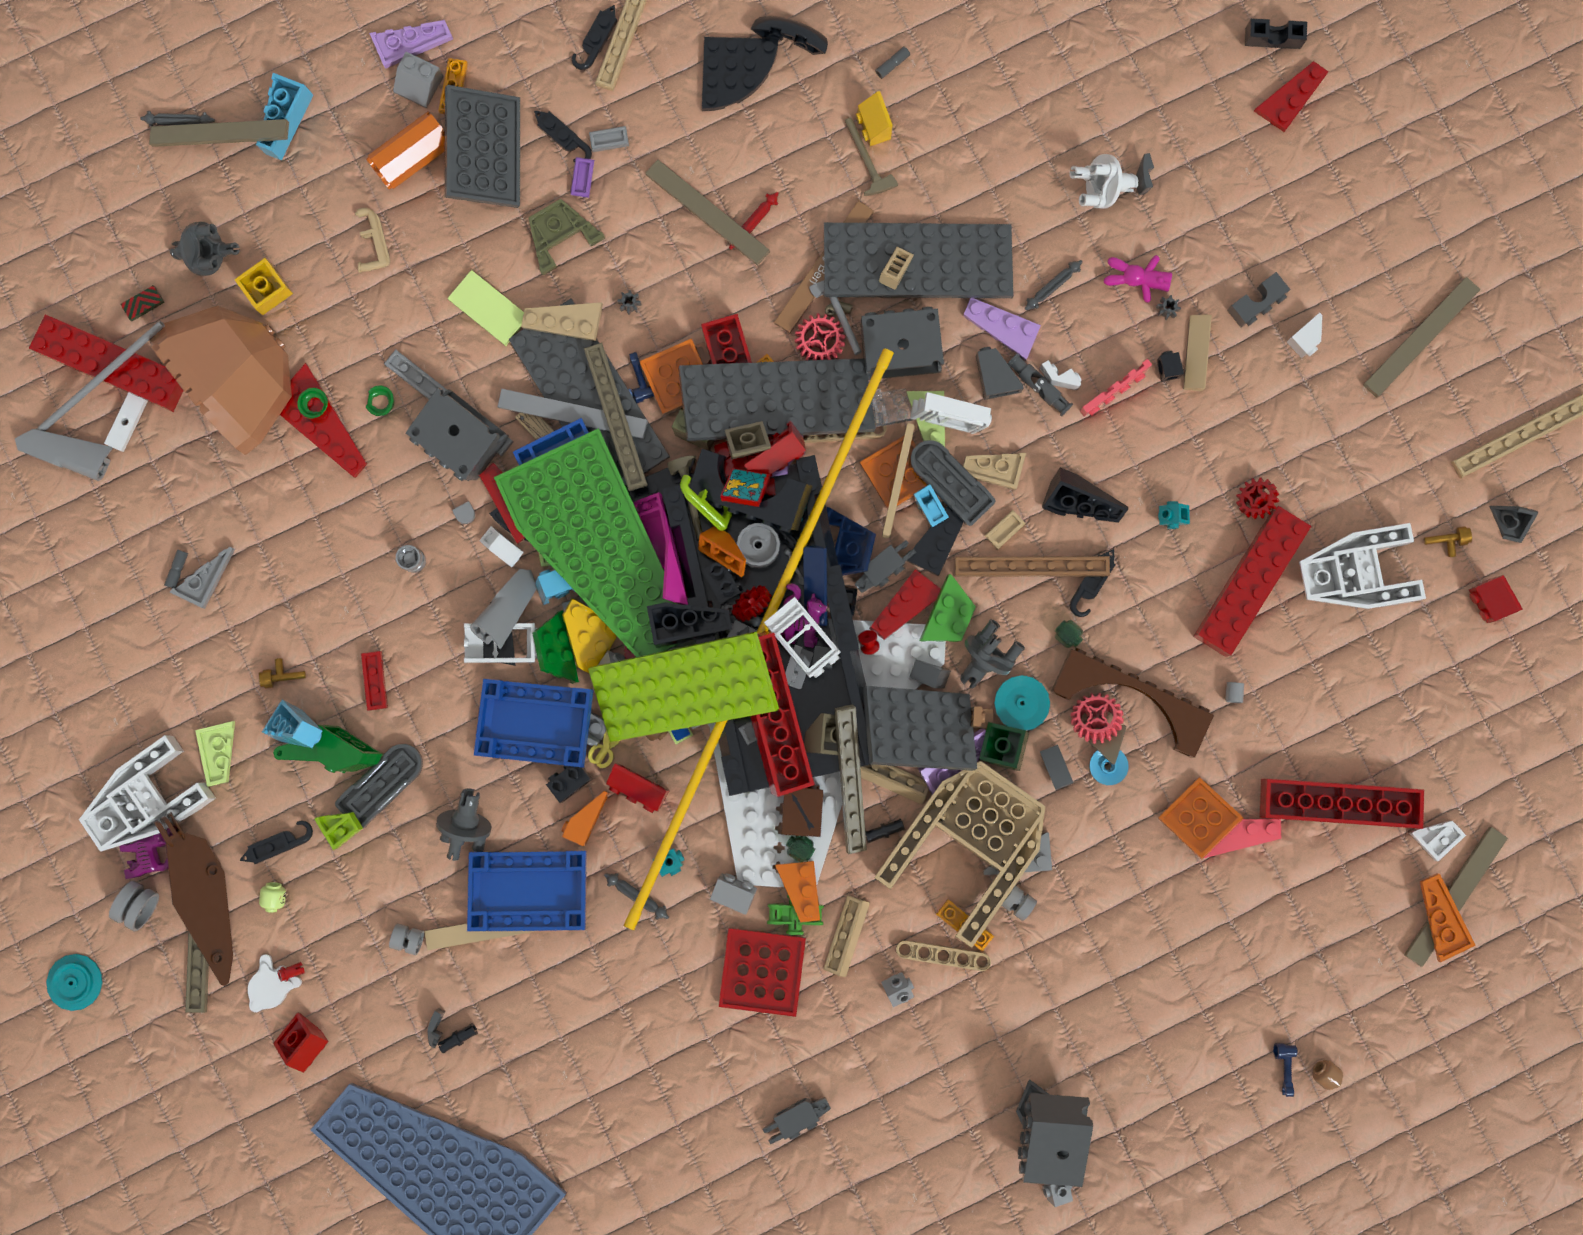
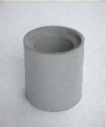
M1227 682L1225 702L1243 703L1244 683Z

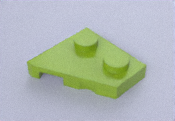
M354 812L319 816L314 819L333 850L341 847L363 829Z

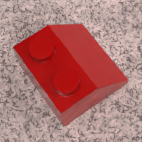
M1504 575L1488 579L1469 589L1472 602L1478 606L1481 618L1487 623L1498 621L1523 609Z
M298 1012L273 1044L285 1065L304 1073L329 1041L322 1030Z

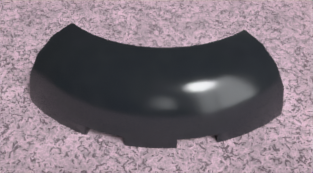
M764 16L756 19L751 27V30L761 38L782 41L784 37L793 40L794 45L808 51L812 55L825 54L828 41L822 33L792 19Z

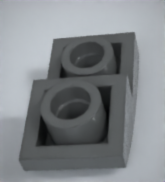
M1058 745L1040 751L1055 790L1074 783Z

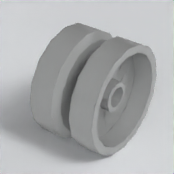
M754 523L741 531L738 536L737 546L746 558V565L751 568L760 569L768 567L776 560L779 555L780 541L778 534L773 528L762 523ZM757 542H761L762 547L759 549L754 546L755 544L757 545Z
M130 881L116 896L109 911V918L117 923L124 922V926L134 932L138 931L153 914L159 901V894L151 889L144 890L142 884Z

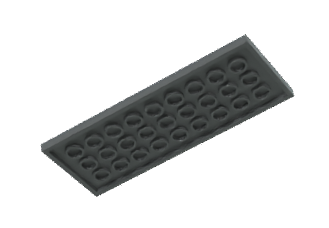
M824 222V297L1012 299L1014 296L1011 224ZM896 247H899L914 254L899 285L894 290L880 283L879 279ZM899 256L896 257V258L901 259V260H903V261L906 262L905 259H903V258H901V257H899Z
M570 298L560 306L574 305L575 302ZM523 329L509 338L510 343L544 398L603 410L584 348L599 344L597 338L596 341L529 329ZM606 354L625 415L647 419ZM559 421V423L561 424L562 427H564V426L570 424V423H566V422H561V421ZM649 422L644 439L632 437L644 474L670 458ZM587 427L589 432L596 430L594 428ZM600 430L626 486L627 483L611 433Z
M864 358L680 365L678 368L687 441L726 439V429L763 421L768 437H772L776 432L780 435L788 428L786 424L790 421L801 435L847 433L869 384ZM872 401L857 433L874 432L876 430Z

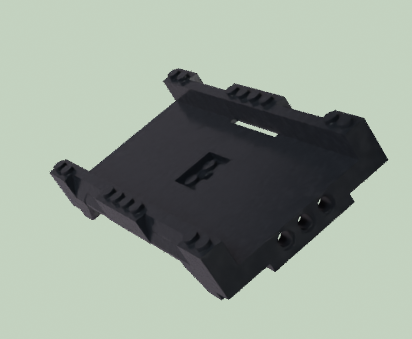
M815 455L797 459L796 464L789 466L788 474L770 477V479H775L776 495L783 489L788 478L812 485L806 505L807 508L802 517L803 520L798 531L792 530L793 535L797 539L801 535L822 488ZM680 485L662 489L670 527L673 531L688 605L709 607L708 601H712L713 608H721L718 599L701 571L716 561L698 550L699 540H696L687 499ZM764 494L762 501L768 500L772 497H769L768 495ZM824 505L806 546L816 545L827 549V602L837 646L841 653L838 654L840 658L833 663L832 670L824 669L825 671L817 678L814 676L809 678L806 674L801 689L789 686L803 743H805V732L821 713L835 715V708L852 704L856 706L860 767L871 765L869 764L863 688L866 686L841 567L838 564L826 505ZM712 506L721 516L723 515V506L722 508ZM697 509L702 531L704 532L712 528L714 525ZM740 511L739 514L732 513L728 526L724 531L729 533L737 544L741 531L748 525L762 523V519L757 517L756 520L744 517L745 513ZM780 541L779 555L768 567L758 569L745 565V572L742 577L734 572L730 573L733 580L738 579L743 588L740 592H746L747 589L750 591L753 586L757 588L761 585L762 587L765 586L771 594L774 590V581L779 583L788 564L789 557L785 555L784 550L790 547L785 542L782 543ZM757 542V545H754L757 549L762 547L761 542ZM803 554L797 565L802 577H804ZM795 571L790 583L800 588L801 597L798 602L804 608V585L799 584V577ZM787 589L785 594L791 596L793 591ZM740 596L726 604H736L735 600L740 599ZM768 607L763 608L764 611L758 616L764 617ZM732 613L730 619L731 623L734 624L737 619ZM827 619V625H819V627L832 641ZM747 625V626H749V627H751V628H753V629H755V630H758V628H759L758 626H757V627H754V626ZM726 631L719 633L720 639L727 638L728 634ZM816 631L815 636L818 638V642L815 646L830 648ZM804 633L797 638L795 644H789L792 649L797 645L813 652L814 657L815 646L814 648L804 646ZM713 634L695 639L696 644L714 641L716 636ZM777 640L784 671L786 672L791 655ZM812 657L811 663H810V665H809V668H810V667L812 666V664H813V657ZM750 716L728 720L719 739L721 760L729 796L769 788L757 741L747 745L738 729L744 724L752 722ZM806 752L812 777L840 772L838 755Z

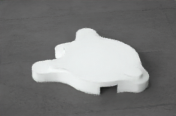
M268 954L262 955L260 957L259 970L248 984L250 1010L259 1012L262 1009H271L280 1005L290 990L301 986V978L295 976L288 979L287 982H281L277 971L281 967L286 968V966L282 965L274 969L272 957Z

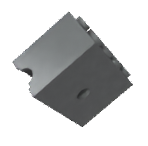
M924 307L922 310L917 311L910 308L897 313L890 310L885 311L884 314L877 315L875 312H870L861 317L860 327L863 356L868 380L871 379L883 348L891 350L894 354L882 379L941 373L944 359L938 308Z
M441 388L436 389L406 431L412 443L417 446L420 444L425 448L424 452L430 457L435 456L440 460L438 463L442 467L450 468L454 471L453 475L461 481L478 480L479 475L486 469L509 437V435L452 390L448 389L443 393Z
M1030 1093L1029 1101H1025L1026 1117L1022 1119L1024 1132H1020V1144H1022V1147H1018V1159H1021L1019 1162V1174H1023V1183L1083 1187L1093 1131V1120H1090V1117L1087 1116L1088 1106L1090 1105L1088 1097Z

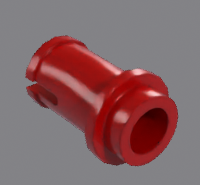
M298 962L286 968L281 967L277 971L279 980L287 982L292 977L304 974V967L301 968L303 964Z

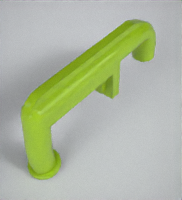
M683 475L680 488L686 499L718 530H725L732 516V513L727 511L728 507L723 506L724 513L721 516L705 500L708 491L704 489L697 495L688 486L691 477Z

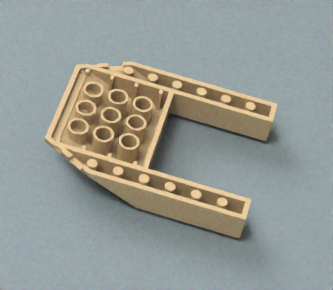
M979 761L976 770H962L941 782L874 878L891 890L935 826L999 871L955 935V937L972 948L1039 852L1046 806Z

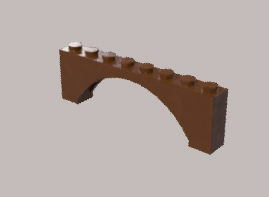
M1079 648L1069 651L1053 685L1052 693L1070 700L1075 693L1096 685L1113 684L1135 689L1151 699L1164 714L1173 734L1175 742L1173 750L1190 758L1196 757L1214 715L1209 713V709L1203 706L1197 708L1191 705L1192 701L1183 697L1180 700L1174 697V693L1164 689L1161 691L1157 689V685L1152 682L1146 681L1144 683L1135 674L1128 673L1127 675L1121 672L1122 669L1112 664L1111 666L1103 664L1104 660L1093 656V658L1086 656L1087 652Z

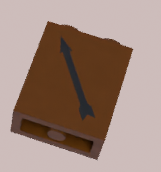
M813 785L808 787V789L804 788L784 795L781 835L821 837L823 790L820 789L819 785Z

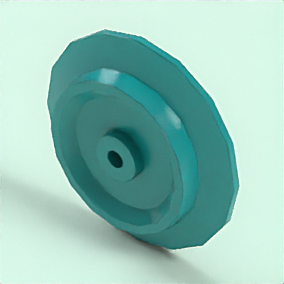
M1021 675L1011 677L1002 683L996 692L994 705L996 714L1006 726L1022 730H1032L1042 724L1047 717L1050 699L1042 683L1033 677Z
M80 954L66 955L56 961L49 970L46 980L47 993L53 1003L61 1009L69 1011L82 1010L93 1004L100 995L103 984L102 973L96 962L88 956Z

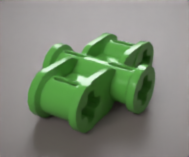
M790 898L789 904H767L769 908L767 924H788L786 934L803 935L802 925H824L822 921L824 905L818 904L820 921L800 923ZM794 920H796V929L794 928Z

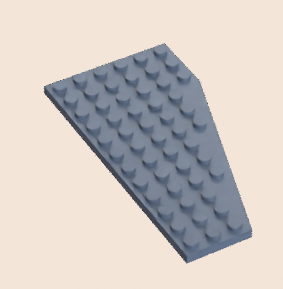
M353 1083L347 1086L311 1129L318 1138L428 1235H533L567 1194L565 1190L524 1154Z

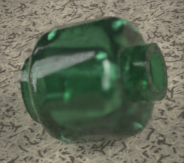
M1063 620L1054 630L1056 632V640L1066 648L1071 646L1076 648L1083 640L1081 637L1083 630L1073 620Z
M791 835L785 844L788 847L787 854L800 863L805 860L808 862L816 849L813 847L814 842L806 836L793 837Z

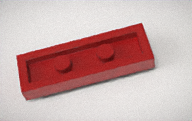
M382 651L361 653L367 711L387 709L388 703Z

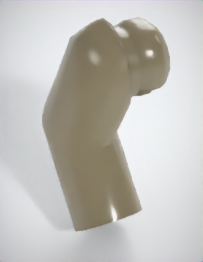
M839 301L843 311L851 314L853 305ZM832 303L825 308V314L830 317L836 315Z

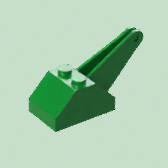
M318 725L322 730V736L319 742L314 744L312 748L286 744L276 747L273 752L277 760L320 762L325 765L324 768L332 773L336 771L342 773L355 772L377 765L383 755L340 726Z

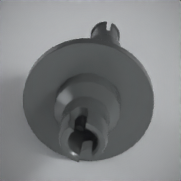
M193 222L186 226L180 241L172 243L177 248L169 249L174 259L183 260L187 268L199 276L214 274L220 268L223 257L237 255L240 250H234V248H240L237 243L222 242L217 232V227L206 222Z
M990 619L982 631H979L976 636H968L965 640V647L971 654V662L964 673L961 674V682L965 685L969 680L971 683L969 687L975 688L986 673L993 671L1000 675L1009 674L1016 663L1017 657L1025 649L1024 645L1014 641L1007 653L999 650L997 646L1002 640L1000 637L996 639L998 636L994 633L1000 628V625L995 620Z
M463 789L460 794L461 797L457 810L445 811L437 817L436 827L441 832L440 840L444 843H450L447 854L449 860L452 855V861L459 860L461 846L464 845V842H473L472 850L483 852L486 838L491 833V823L482 815L477 814L480 793L477 792L476 796H473L475 789Z

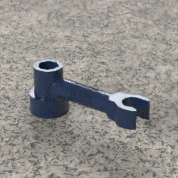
M637 352L629 354L639 384L638 388L632 389L634 399L638 404L644 402L645 399L654 397V393L651 387L646 385Z
M1275 1043L1273 1047L1275 1059H1284L1282 1095L1294 1097L1291 1065L1292 1057H1297L1296 1045Z

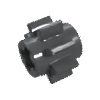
M631 290L626 294L622 292V299L617 300L618 304H623L620 307L621 312L626 310L628 315L633 311L637 313V306L642 305L641 301L637 300L639 294L633 295ZM629 300L630 302H633V304L630 305L629 303H626V301Z
M1172 295L1168 299L1162 297L1160 299L1162 304H1157L1156 306L1160 311L1158 316H1164L1165 320L1169 316L1175 318L1177 316L1176 312L1181 310V307L1177 305L1179 299H1173Z

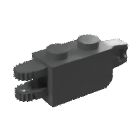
M905 540L895 549L890 545L869 562L868 570L855 583V586L861 593L874 586L883 587L890 581L888 578L892 574L897 576L905 569L903 567L906 564L905 562L917 552L913 549L901 558L898 552L907 547L908 541Z
M825 1097L813 1102L808 1098H803L774 1114L775 1121L765 1126L763 1131L768 1133L777 1127L779 1128L780 1133L770 1137L768 1140L770 1144L783 1138L784 1140L787 1138L792 1140L800 1135V1131L806 1128L811 1130L816 1127L820 1117L829 1111L831 1107Z

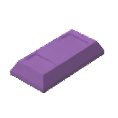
M576 157L570 195L589 198L595 160Z

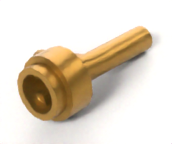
M1466 526L1457 527L1454 534L1424 537L1425 545L1447 542L1448 557H1456L1455 541H1457L1459 546L1472 543L1471 529L1466 528Z
M281 658L275 659L276 674H272L271 669L259 672L260 687L265 689L273 688L274 682L306 678L305 671L284 673L283 659Z

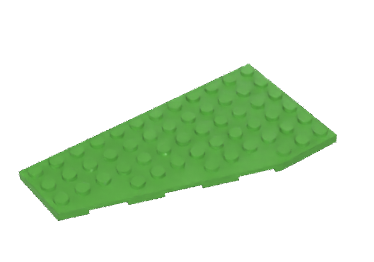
M599 428L494 477L517 530L636 657L667 651L682 644L679 643L656 648L654 645L647 606L665 602L677 603L663 599L664 569Z

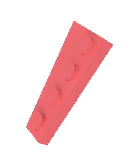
M1146 359L1137 370L1133 369L1122 381H1117L1107 389L1108 391L1102 392L1083 406L1080 410L1084 417L1088 414L1090 416L1094 415L1100 410V405L1103 403L1108 405L1115 399L1114 395L1119 392L1121 394L1125 393L1131 388L1129 386L1134 381L1138 383L1146 377L1145 373L1152 366V363Z
M1243 819L1204 858L1281 839V819Z

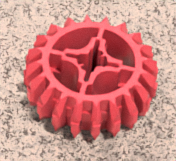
M817 313L816 319L812 315L809 316L810 321L803 319L804 325L799 324L798 329L800 331L795 332V336L799 337L795 339V343L799 344L796 346L797 351L802 350L800 356L803 357L807 354L806 361H810L811 358L813 360H831V356L837 359L836 353H842L840 347H845V342L842 340L846 338L844 334H841L844 332L843 328H838L840 322L833 323L834 317L827 320V314L820 318L819 313ZM819 326H825L830 330L822 331ZM812 328L814 335L805 342V335ZM817 333L820 338H823V345L820 340H817ZM832 337H835V344L828 350L826 343ZM808 347H818L821 352L812 351Z
M1100 692L1097 697H1094L1093 693L1090 694V698L1084 695L1083 701L1078 700V706H1073L1074 712H1071V725L1074 726V732H1079L1078 737L1080 738L1085 736L1086 742L1092 739L1094 744L1096 740H1100L1103 744L1104 738L1110 741L1111 735L1116 737L1118 735L1117 731L1122 729L1120 724L1124 723L1120 704H1115L1116 700L1114 698L1109 700L1108 694L1104 698ZM1108 712H1110L1113 715V719L1110 724L1107 722L1106 719ZM1084 713H1086L1088 717L1087 723L1085 725L1081 721L1082 715Z

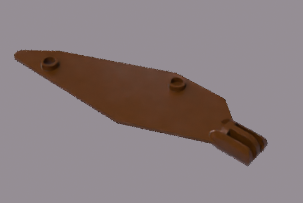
M170 812L167 814V817L163 816L160 818L161 823L157 820L154 824L166 842L172 905L221 985L225 986L230 980L233 961L225 872L206 839L183 832L174 815ZM219 955V960L215 962V956Z

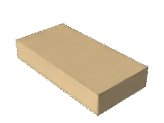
M1012 510L985 537L998 550L1026 523Z

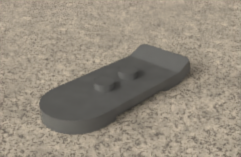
M926 440L919 443L913 449L910 458L913 471L927 485L930 484L934 492L954 511L964 524L968 526L973 525L995 504V498L941 443Z
M407 744L393 746L383 755L377 765L372 766L338 798L335 806L341 813L354 812L363 829L366 828L384 808L419 776L423 767V759L420 752L415 747Z

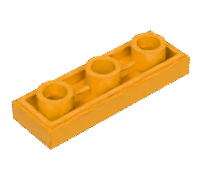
M448 58L438 109L440 114H445V87L447 85L464 86L468 65L465 60Z
M949 899L946 900L936 913L937 916L957 932L961 928L962 923L968 918V915ZM985 929L974 946L983 951L994 936Z

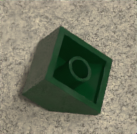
M988 722L979 760L999 767L1020 771L1029 733L1026 730Z

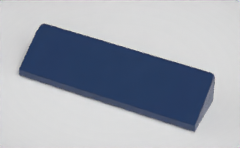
M816 545L806 546L803 548L804 609L807 611V602L810 601L813 593L816 599L821 600L827 606V549ZM827 611L821 614L819 625H827Z

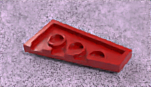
M1313 61L1255 108L1254 112L1285 132L1329 71Z
M492 463L479 476L513 538L519 544L525 537L517 530L494 477L503 472Z
M915 569L869 629L875 631L883 640L887 639L936 601L941 588Z

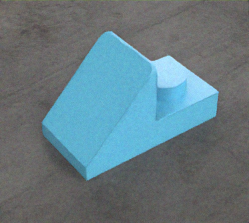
M930 484L913 494L918 508L922 510L931 527L949 518Z

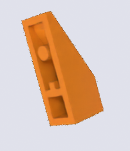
M715 526L702 532L699 536L698 550L740 577L744 576L746 558L731 535L724 530H718Z
M603 791L570 818L569 822L565 821L561 830L564 832L562 837L581 846H586L610 792Z

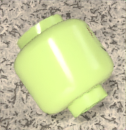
M277 882L266 883V886L260 889L259 905L265 908L266 912H277V909L285 905L286 889Z

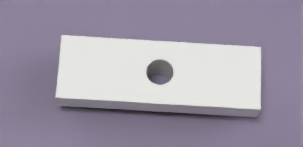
M128 392L104 444L124 452L148 401Z

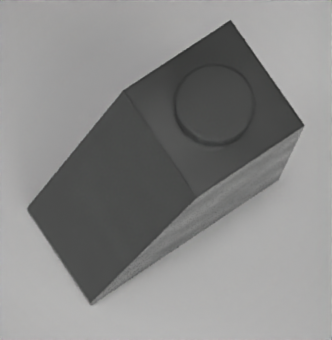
M991 347L979 349L980 351L976 354V361L984 400L1022 393L1024 389L1023 384L996 348L991 349Z

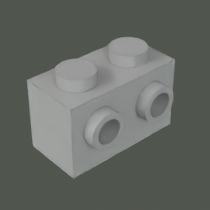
M722 873L717 880L710 900L746 915L757 888L750 882H742L731 874Z

